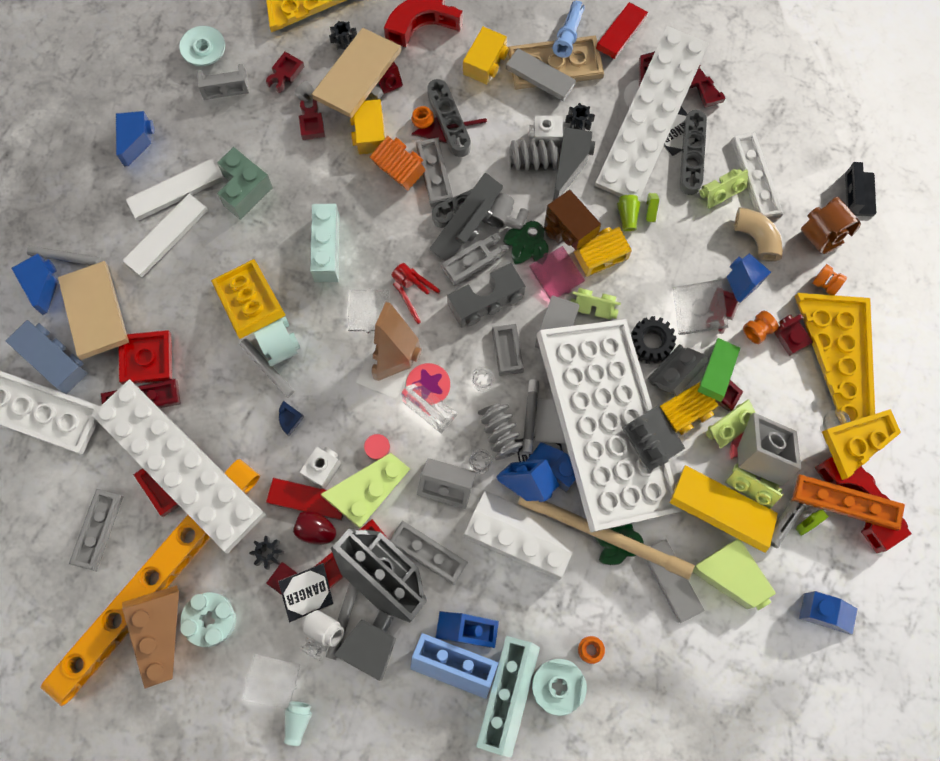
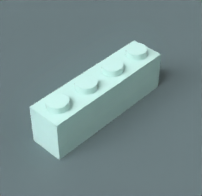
M506 636L477 742V748L502 756L512 757L540 647Z

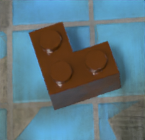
M570 189L547 205L544 231L549 238H554L558 244L564 241L568 246L571 245L577 251L599 234L601 223Z

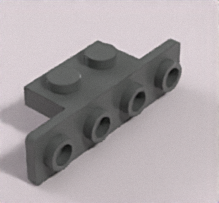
M484 173L432 244L430 251L443 261H446L453 257L467 240L471 243L479 233V230L476 228L480 222L486 223L492 215L491 207L494 205L493 201L503 189V185L489 174Z

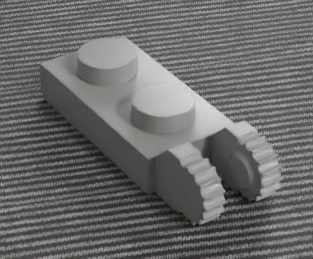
M493 234L484 240H479L441 264L442 270L454 286L508 252L509 249L506 245H502L492 252L488 250V248L495 245L501 239L498 234Z

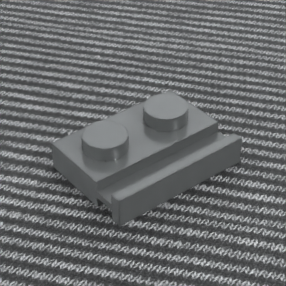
M679 344L648 379L651 385H657L660 389L678 396L709 360L705 354L688 347L683 348Z

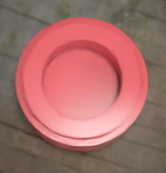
M374 434L367 438L364 449L370 459L378 461L389 454L390 444L385 436Z

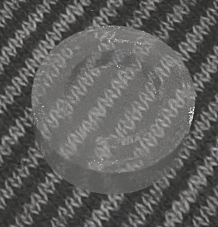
M833 410L824 416L823 426L826 430L851 422L846 412Z

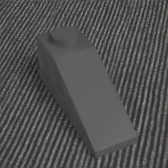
M565 127L553 201L567 190L587 164L588 156L594 154L595 141H591L592 131Z

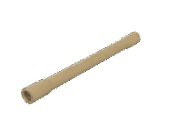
M522 497L519 499L518 504L523 507L545 514L662 566L669 572L687 580L690 579L695 565L687 561L667 555L611 529L590 533L586 518L547 501H526Z

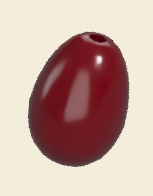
M305 511L299 513L293 533L305 543L324 545L331 543L335 539L336 528L324 516L315 512Z

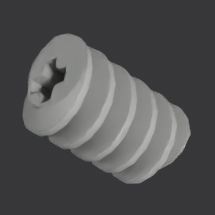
M515 140L511 141L509 149L510 169L512 164H515L516 169L520 170L521 164H524L526 170H529L531 163H533L535 170H538L540 163H543L544 169L547 170L549 163H552L554 170H557V145H554L553 140L548 141L547 147L543 140L539 141L537 147L534 140H530L528 147L524 140H521L519 147H517Z
M495 404L478 411L479 415H484L480 420L481 423L488 424L484 431L487 434H491L488 437L489 443H495L491 447L492 451L499 452L495 456V460H501L516 454L519 451L518 449L524 445L523 442H515L520 433L511 432L517 426L516 423L507 422L513 417L512 414H504V411L509 408L508 404Z

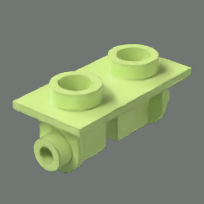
M733 169L719 177L721 183L714 180L703 185L702 189L699 190V194L702 198L708 199V208L710 209L745 190L748 187V170L746 169L742 172L740 169Z
M579 288L578 292H572V294L577 295L576 299L571 298V302L579 304L578 312L590 315L592 306H595L594 316L608 320L617 318L618 309H614L615 304L621 305V303L616 301V296L602 293L600 298L592 296L593 291Z
M747 399L742 404H738L733 411L714 425L708 427V431L705 432L710 440L715 438L720 449L745 431L750 416L756 413L750 400Z
M738 463L735 464L732 469L733 473L725 481V483L770 509L783 496L781 494L783 489L779 488L778 484L762 477L760 480H757V475L739 468Z

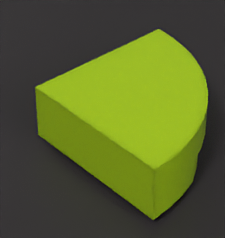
M649 193L647 196V222H656L660 200L657 193Z
M820 509L809 515L795 529L802 536L829 516L824 510Z

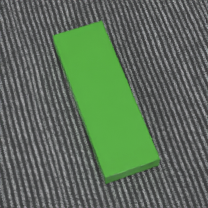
M717 338L698 392L720 402L723 400L740 347Z

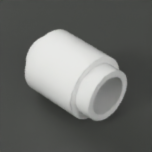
M319 610L309 613L303 621L304 634L323 646L334 647L343 637L344 629L340 626V623Z

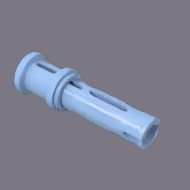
M581 1L572 2L564 26L557 33L558 39L554 42L552 49L554 54L559 57H569L573 51L572 44L576 42V30L585 9V5H582Z

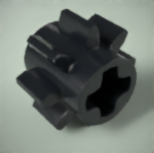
M338 21L334 27H330V43H335L337 50H346L357 35L356 28H351L349 21Z
M579 103L574 108L569 107L565 123H570V128L587 129L590 131L591 122H594L595 114H590V106L587 107Z
M265 536L263 542L254 541L256 545L255 551H251L249 554L256 556L255 566H259L263 562L264 568L269 570L272 563L280 565L277 559L279 555L284 554V551L277 548L280 544L279 540L276 539L270 543V538ZM268 547L272 550V554H268L266 559V557L262 556V552H265Z

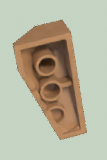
M385 302L375 324L374 333L376 348L373 353V359L377 360V365L373 364L372 376L377 381L411 368L413 361L417 362L422 352V348H419V338L392 304Z

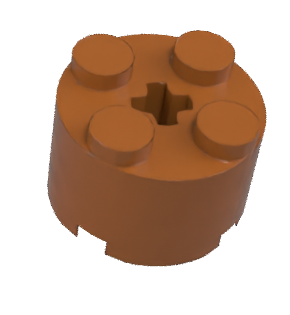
M835 197L822 209L820 207L813 209L807 215L809 220L801 227V231L820 253L827 254L844 244L843 239L848 234L852 237L860 228L861 222L839 197Z

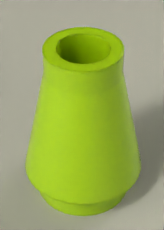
M623 195L619 197L617 207L623 231L637 230L641 203L638 201L637 195Z

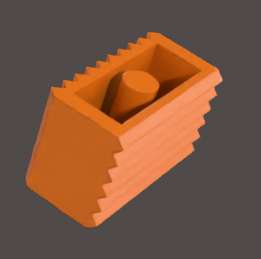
M387 136L369 158L408 191L426 170L421 164L423 159L414 151L411 153L405 150L407 146L398 138L392 140Z

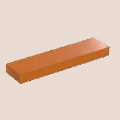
M800 474L797 476L792 501L896 531L901 528L905 508L903 503Z

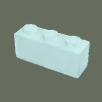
M312 204L310 271L314 282H339L340 216L336 204Z

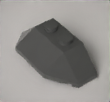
M349 528L331 547L341 575L380 611L410 623L427 602L426 596L423 593V584L418 567L381 532Z

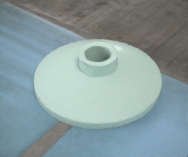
M197 26L188 30L183 35L179 48L182 57L188 63L195 66H207L221 58L225 51V40L217 29L210 26Z

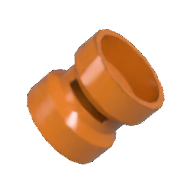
M826 264L812 284L818 288H824L829 295H835L848 277L842 273L837 274L833 271V267Z
M764 310L755 316L754 321L747 322L743 326V331L750 341L760 344L766 339V335L773 334L778 330L779 325L773 315Z

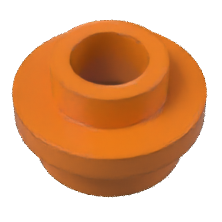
M420 106L413 111L411 120L415 127L426 128L434 122V114L428 107Z
M588 636L580 641L578 654L584 662L595 664L604 657L605 647L599 638ZM588 645L595 647L596 652L594 655L587 653L586 648Z

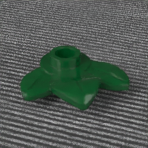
M529 221L521 229L512 228L506 233L503 242L513 246L512 259L515 265L527 261L531 256L541 265L545 262L549 246L543 239L545 232L539 222ZM530 229H536L537 235L531 237L529 236L528 231Z
M632 524L610 528L617 533L644 544L642 536L633 530ZM594 537L604 547L599 557V562L603 564L619 565L627 557L637 556Z

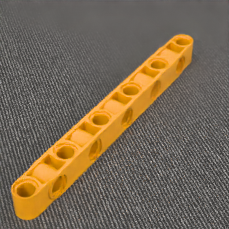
M241 459L236 460L225 471V474L246 495L260 478V474ZM189 515L182 520L43 681L41 689L60 706L67 704L129 634L122 610V602L168 588L210 539L208 534ZM194 530V540L190 543H186V534L189 531ZM158 572L159 580L156 584L151 585L149 581L151 574ZM120 614L122 622L119 627L115 628L113 626V619L116 615ZM79 658H81L84 663L83 668L80 672H78L75 667L76 662Z

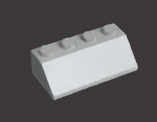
M484 491L465 531L464 538L560 580L573 553L579 531Z

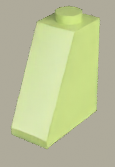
M739 539L730 542L703 559L693 569L694 574L746 609L756 607L757 610H760L771 603L769 598L776 594Z

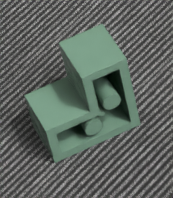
M234 147L217 162L223 177L229 181L217 194L223 206L241 220L273 189L269 176Z

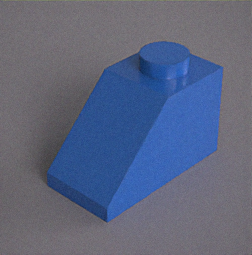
M144 111L116 113V155L124 167L129 166L151 144L154 124L152 120L148 119Z
M749 253L743 259L739 256L730 265L732 271L727 275V279L736 300L741 303L771 274V271Z
M36 254L11 269L32 306L44 315L48 312L58 284V280L54 275L57 270L49 259L45 261L39 254Z
M540 442L527 461L546 459L560 485L559 488L567 493L576 481L570 456L564 451Z
M546 459L512 462L496 476L499 482L526 501L544 502L550 499L553 495L552 493L560 486Z
M813 591L804 593L799 619L853 635L858 609L840 598Z
M439 611L435 638L495 648L499 621L463 613Z

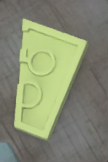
M389 453L323 492L320 496L360 529L409 472L410 468L392 453Z

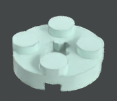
M212 592L197 594L192 597L182 611L180 630L188 641L196 646H216L232 634L236 624V615L230 601L226 597ZM208 612H212L211 617L215 619L214 624H208L206 628L203 626L204 621H202V617L207 615Z
M552 659L543 663L535 672L532 680V693L536 703L544 711L552 715L564 716L575 711L584 702L587 692L586 680L581 670L571 661ZM557 679H562V684L567 686L566 691H561L560 695H556L555 689H552V683H556Z

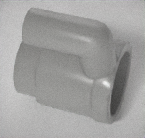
M499 193L493 201L494 205L491 207L493 213L486 222L498 229H504L506 226L521 229L529 211L521 208L517 218H511L514 199L507 194Z

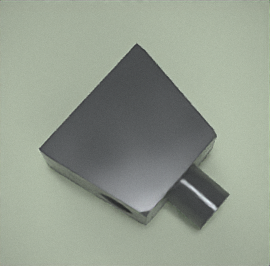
M379 611L373 624L361 620L334 656L381 681L396 641L395 637L386 633L394 618Z

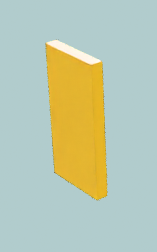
M255 259L211 280L239 339L286 316Z
M686 465L683 467L669 503L766 553L771 545L778 513Z

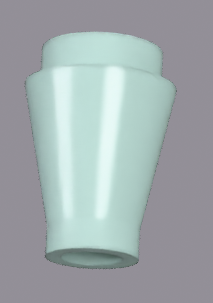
M298 701L289 702L288 708H285V744L291 746H299L301 744V739L312 715L310 711L311 705Z

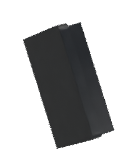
M853 162L845 172L846 205L856 216L873 217L877 213L875 174L873 172H864L863 162Z

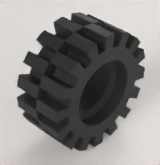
M651 316L649 320L646 317L643 318L642 322L639 321L636 324L631 337L636 354L639 356V361L645 359L646 364H650L651 361H654V364H658L660 360L663 362L670 355L676 345L677 337L673 335L675 332L674 328H669L670 323L668 321L664 324L662 322L663 318L660 317L658 320H655V316ZM649 332L658 334L662 341L661 346L649 348L644 343V335Z

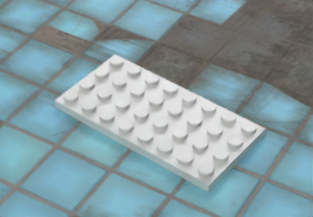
M627 320L538 331L536 333L590 533L682 512V509L669 503L675 489V482L669 462L662 466L659 465L648 472L622 429L623 426L653 409Z

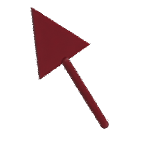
M437 117L434 118V122L429 127L419 128L411 134L427 139L439 138V142L447 143ZM483 118L463 123L465 126L486 123L487 119ZM457 124L446 126L448 129L459 128Z

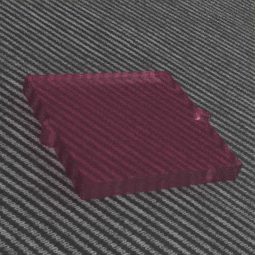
M563 246L549 254L545 253L543 258L529 266L550 300L552 295L560 297L565 293L569 294L571 289L585 281Z

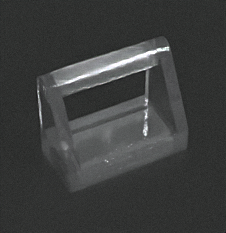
M419 382L405 387L401 393L403 403L440 434L457 416V412Z

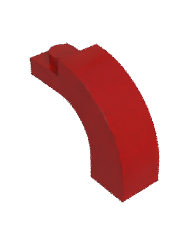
M406 0L398 5L389 15L384 26L385 38L406 48L414 31L424 25L434 24L460 32L463 25V10L453 6H446L445 0Z

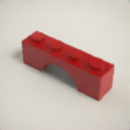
M832 456L814 467L825 482L889 499L885 494L881 493L875 485L874 477L866 472L862 466L844 480H842ZM902 518L901 528L898 531L865 522L861 533L876 553L888 551L912 534L904 518Z

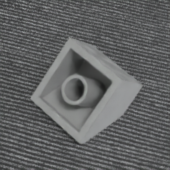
M753 413L737 448L738 467L783 486L801 470L797 431L757 413Z

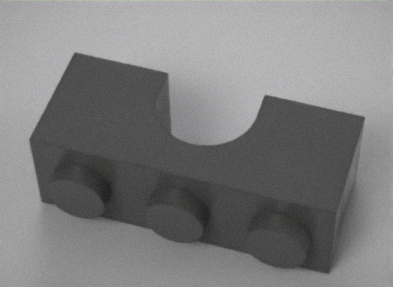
M512 263L490 273L489 283L493 288V292L487 296L475 294L469 284L447 295V304L461 327L465 325L472 326L479 322L481 317L487 314H496L502 309V306L508 303L515 304L523 298L526 286Z

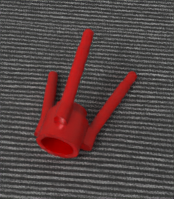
M401 263L391 274L396 280L393 286L399 291L416 323L420 324L421 320L403 287L410 288L415 284L427 295L430 291L425 286L436 293H440V289L419 275L413 268L411 269L406 263Z

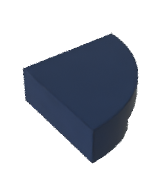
M283 401L279 408V423L285 434L290 436L302 421L304 415Z

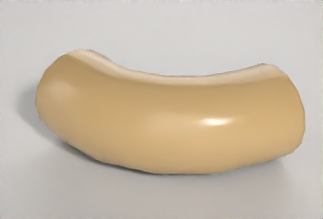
M739 207L735 217L734 230L747 233L755 239L758 245L757 257L764 261H778L782 259V240L775 224L760 212Z

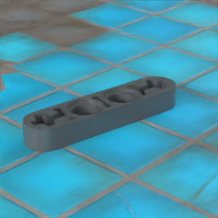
M434 79L427 86L429 101L451 153L457 157H464L471 150L470 137L448 85L443 80ZM435 89H438V91L441 92V98H439V95ZM443 105H447L451 107V110L448 112H442L439 110V108ZM450 123H455L459 128L449 130L446 126ZM458 137L461 145H464V147H460L459 145H457Z
M700 110L690 111L684 121L680 189L687 195L697 194L703 184L707 118ZM692 119H697L698 126L696 130H693L694 121ZM696 138L699 140L700 145L692 146L689 144L688 139ZM694 158L698 161L699 165L692 167L688 165L687 159ZM691 174H694V187L690 186V183L688 182Z

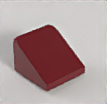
M730 380L723 400L721 402L715 400V402L720 407L731 412L734 410L743 391Z

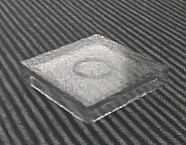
M722 279L673 287L679 335L729 328Z

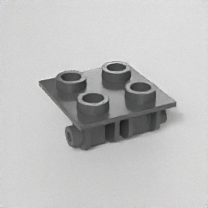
M659 405L622 427L648 472L659 465H664L670 458L685 449Z

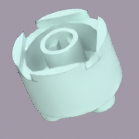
M286 316L253 332L266 358H272L268 361L270 367L298 354L296 350L300 349L294 333L288 334L286 330L289 327Z

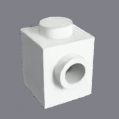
M534 116V124L529 125V139L535 141L536 147L540 140L544 141L546 147L548 141L553 140L554 145H557V149H561L563 139L562 116Z
M316 446L301 469L300 474L320 488L326 489L341 466L340 461L337 459L338 454L327 447L322 450Z

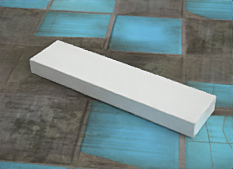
M752 132L733 136L731 142L741 171L748 170L747 189L755 211L762 213L768 219L781 217L784 213L756 133Z
M211 158L127 198L126 201L135 219L140 221L182 201L188 194H197L222 182L223 179Z
M188 194L122 261L142 278L208 211L207 208L192 195Z

